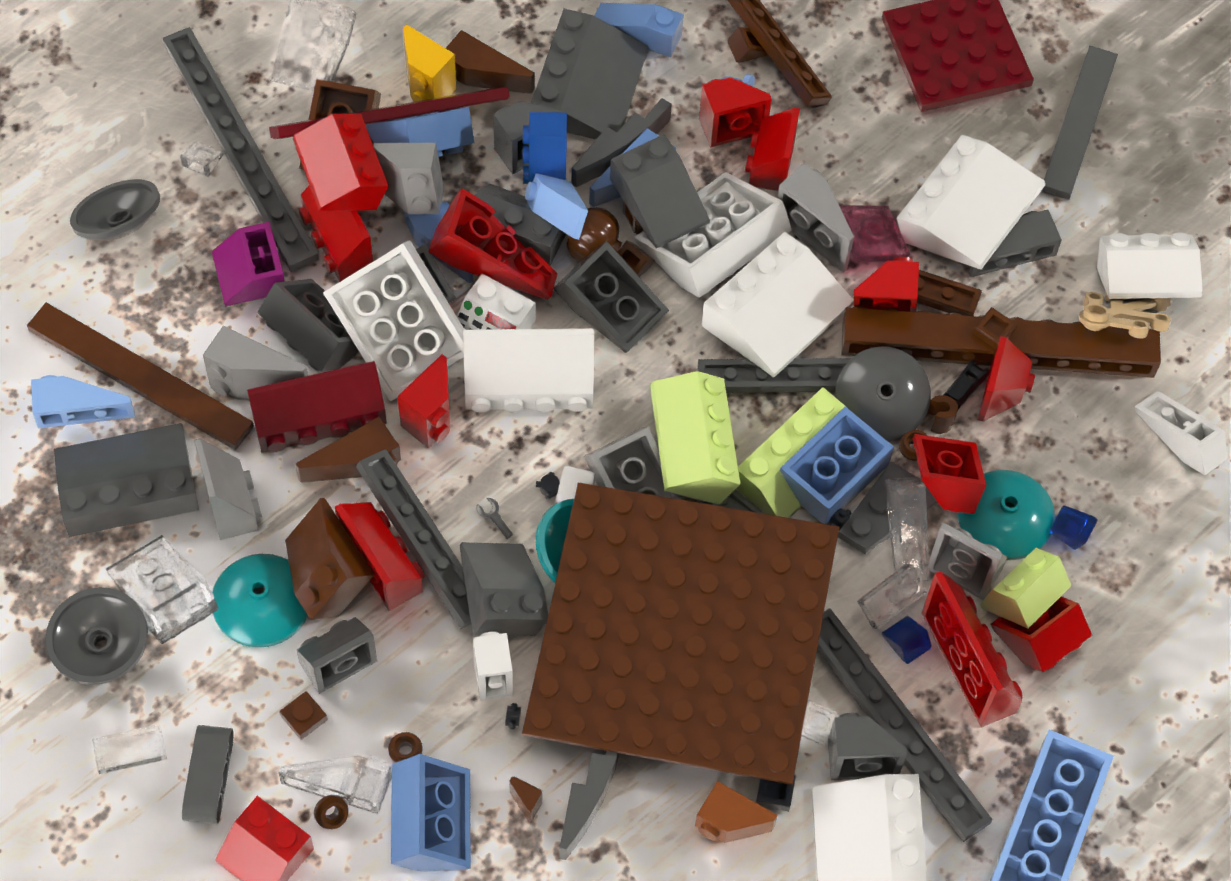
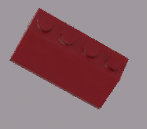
M375 361L247 390L261 453L267 451L279 452L286 447L298 444L310 445L317 440L328 437L341 438L378 417L381 418L384 424H387Z

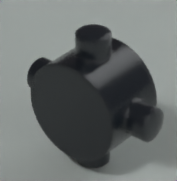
M549 472L541 478V481H536V487L540 488L541 493L546 499H551V497L557 495L560 482L555 473Z
M840 508L831 517L829 523L833 526H839L840 531L846 521L852 517L850 516L852 513L849 509L845 511Z
M516 703L507 706L505 726H509L510 729H515L520 724L521 707H518Z

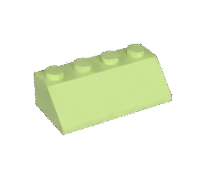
M696 371L653 381L650 384L664 491L721 504L740 485L724 378Z
M822 387L738 466L740 485L736 489L765 514L790 518L802 506L781 474L780 468L832 420L845 405Z

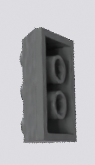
M493 184L478 190L475 196L488 203L496 211L493 215L505 227L510 225L516 231L514 236L526 248L532 247L551 266L566 234L534 213L527 203L525 196Z
M313 279L274 283L257 313L266 320L269 328L279 332L287 340V344L292 349L299 351L308 360L312 368L320 372L340 369L359 353L356 345L323 293L325 290Z

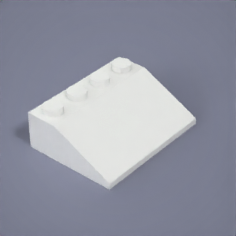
M961 135L898 215L897 221L903 243L981 270L1044 188L1045 181L989 143Z
M727 172L697 192L710 219L709 224L657 249L645 231L634 237L635 242L681 288L699 298L711 291L712 288L727 277L733 275L746 263L753 260L782 233L792 231L782 200Z
M784 232L704 302L702 327L769 375L775 377L845 313L846 307H852L854 300L807 246Z
M410 240L323 292L365 362L375 361L380 386L389 401L397 398L441 354L447 357L448 367L464 357L463 330L465 329Z
M594 329L463 330L466 410H473L475 412H487L489 410L518 412L522 409H537L541 412H549L554 409H569L574 412H580L585 409H593Z
M884 774L812 787L817 881H927L919 774Z

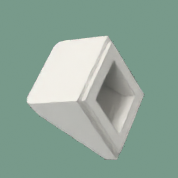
M564 466L555 503L574 499L578 482L595 485V473L571 466Z

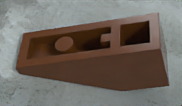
M463 30L446 47L447 50L455 54L456 80L465 86L489 89L508 87L509 91L532 94L535 90V72Z
M378 417L295 463L297 476L301 483L362 477L356 468L359 461L386 449L397 465L401 461L400 446L381 418Z

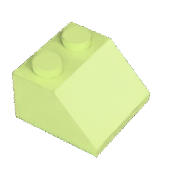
M1035 548L985 597L980 606L986 611L1029 628L1072 585L1060 557Z

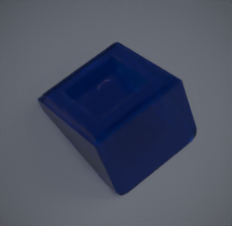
M1064 505L1061 507L1049 533L1076 550L1086 544L1098 519Z
M908 615L882 632V636L906 664H909L930 650L932 646L927 629Z

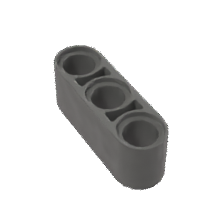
M197 726L183 798V821L219 823L233 748V728Z

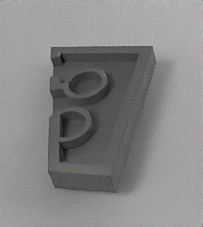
M891 461L851 515L852 517L840 529L838 538L866 554L893 536L905 524L915 521L924 511L939 503L921 479Z

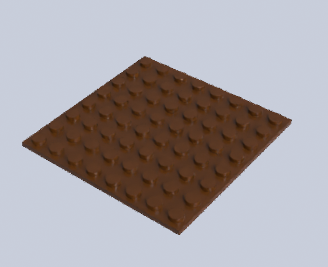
M578 482L522 735L793 785L839 526Z

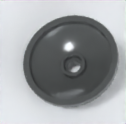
M142 179L125 180L110 184L93 192L76 206L70 217L71 227L75 234L89 240H113L125 237L138 230L153 216L160 203V193L155 184Z
M874 347L858 353L846 363L837 379L835 398L886 441L890 442L901 439L905 433L915 430L922 423L930 406L931 388L924 369L912 356L896 348ZM881 387H890L892 391L891 396L882 395Z
M90 588L70 596L55 610L46 630V649L53 665L68 679L87 685L105 684L124 676L138 663L147 645L148 627L141 608L130 596L111 588ZM101 640H106V641H107V643H106V645H105L104 647H102V648H97V647H96V645H97V643H98L99 641H101Z

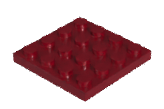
M930 0L883 11L882 21L920 112L1030 87L1033 84L1034 78L999 0Z

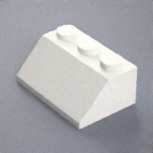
M1177 232L1172 235L1144 233L1142 235L1127 236L1122 233H1114L1111 236H1100L1097 271L1109 299L1202 297L1200 249L1193 235Z

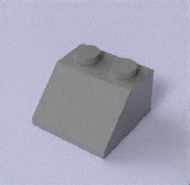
M374 143L375 152L388 183V188L384 195L408 214H439L444 185L436 143Z

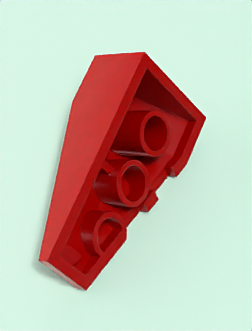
M463 188L459 190L437 225L428 252L454 268L477 276L484 274L503 285L549 300L552 296L558 273L532 247L526 248L514 236L516 231L510 225L505 227L493 215L496 211L488 203Z

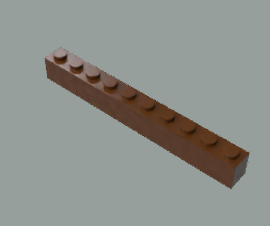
M864 306L845 308L842 322L841 355L855 356L866 349L874 347H891L909 354L916 361L969 364L974 359L977 361L976 365L991 366L996 349L972 334L975 326L985 315L976 317L962 316L959 313L934 314L924 310L906 312L894 308L878 310L868 309ZM1019 317L1009 318L1018 324L1009 340L1033 361L1031 369L1154 378L1161 364L1160 331L1154 329L1148 330L1146 338H1135L1128 333L1129 329L1111 326L1100 331H1092L1085 328L1081 322L1059 323L1049 319L1032 321Z

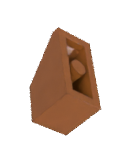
M717 781L696 816L695 826L699 828V832L706 838L713 841L719 839L727 843L772 832L778 815Z

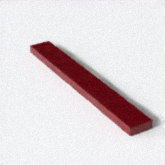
M499 87L347 114H361L364 123L369 124L507 100L510 98L508 87ZM324 118L269 127L270 136L273 139L294 137V134Z

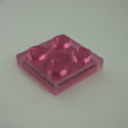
M839 205L854 235L851 249L854 262L894 261L896 257L910 256V252L889 206Z

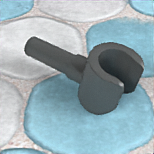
M487 498L492 505L489 513H485L483 508L477 504V512L483 517H489L506 539L513 535L498 513L499 505L495 499Z

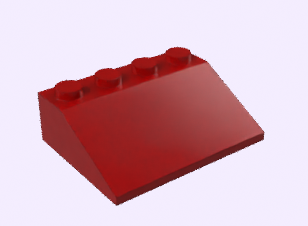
M942 571L934 574L921 614L982 728L1016 714L1022 703V691L1016 681H1011L1003 655L995 651L991 643L992 636L986 624H981L976 615L977 608L972 597L966 596L958 583Z

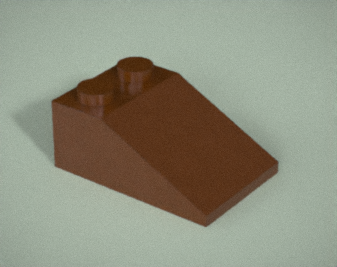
M316 79L308 120L328 117L331 114H347L379 108L381 93L373 89ZM300 161L299 169L304 170L302 163Z
M320 498L285 539L294 594L311 620L338 617L375 575L325 498Z

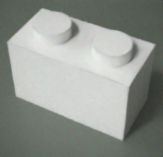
M492 631L485 632L479 637H474V664L479 699L487 700L513 696V670L507 633L499 634Z

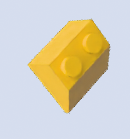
M406 24L403 27L405 64L412 100L417 102L450 96L456 90L455 54Z

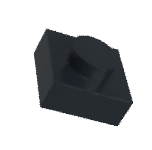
M794 775L793 785L760 779L756 803L763 807L789 812L796 775Z

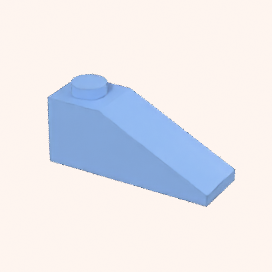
M536 173L533 182L528 183L525 193V199L531 210L572 238L579 239L588 209L571 181Z
M46 375L40 379L31 380L32 410L38 428L135 418V411L129 396L65 376Z

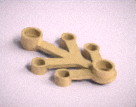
M1088 292L1083 303L1084 310L1079 314V321L1089 330L1100 331L1111 326L1129 329L1128 333L1135 338H1146L1149 326L1156 331H1168L1171 318L1163 313H1149L1142 310L1151 308L1156 311H1165L1167 307L1171 306L1173 298H1142L1123 304L1124 299H1109L1106 293L1105 300L1110 302V308L1108 309L1102 306L1104 301L1103 295L1096 292Z

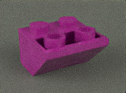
M270 222L239 228L212 251L225 307L266 298L274 283L285 282Z

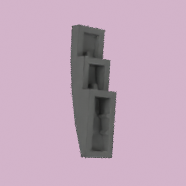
M661 98L645 118L634 112L618 132L606 127L572 167V185L578 187L601 176L610 167L611 159L621 155L647 128L658 134L670 122L672 104Z
M606 751L605 755L592 753L586 785L572 783L559 848V859L566 860L587 832L604 801L615 773L620 753Z

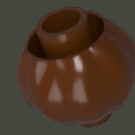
M599 207L587 208L588 213L580 238L575 239L569 236L566 243L567 249L574 259L580 262L606 241L616 252L619 251L623 244L618 240L620 227L618 220L610 211Z

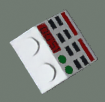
M481 274L465 296L457 318L465 330L530 329L536 321V302Z

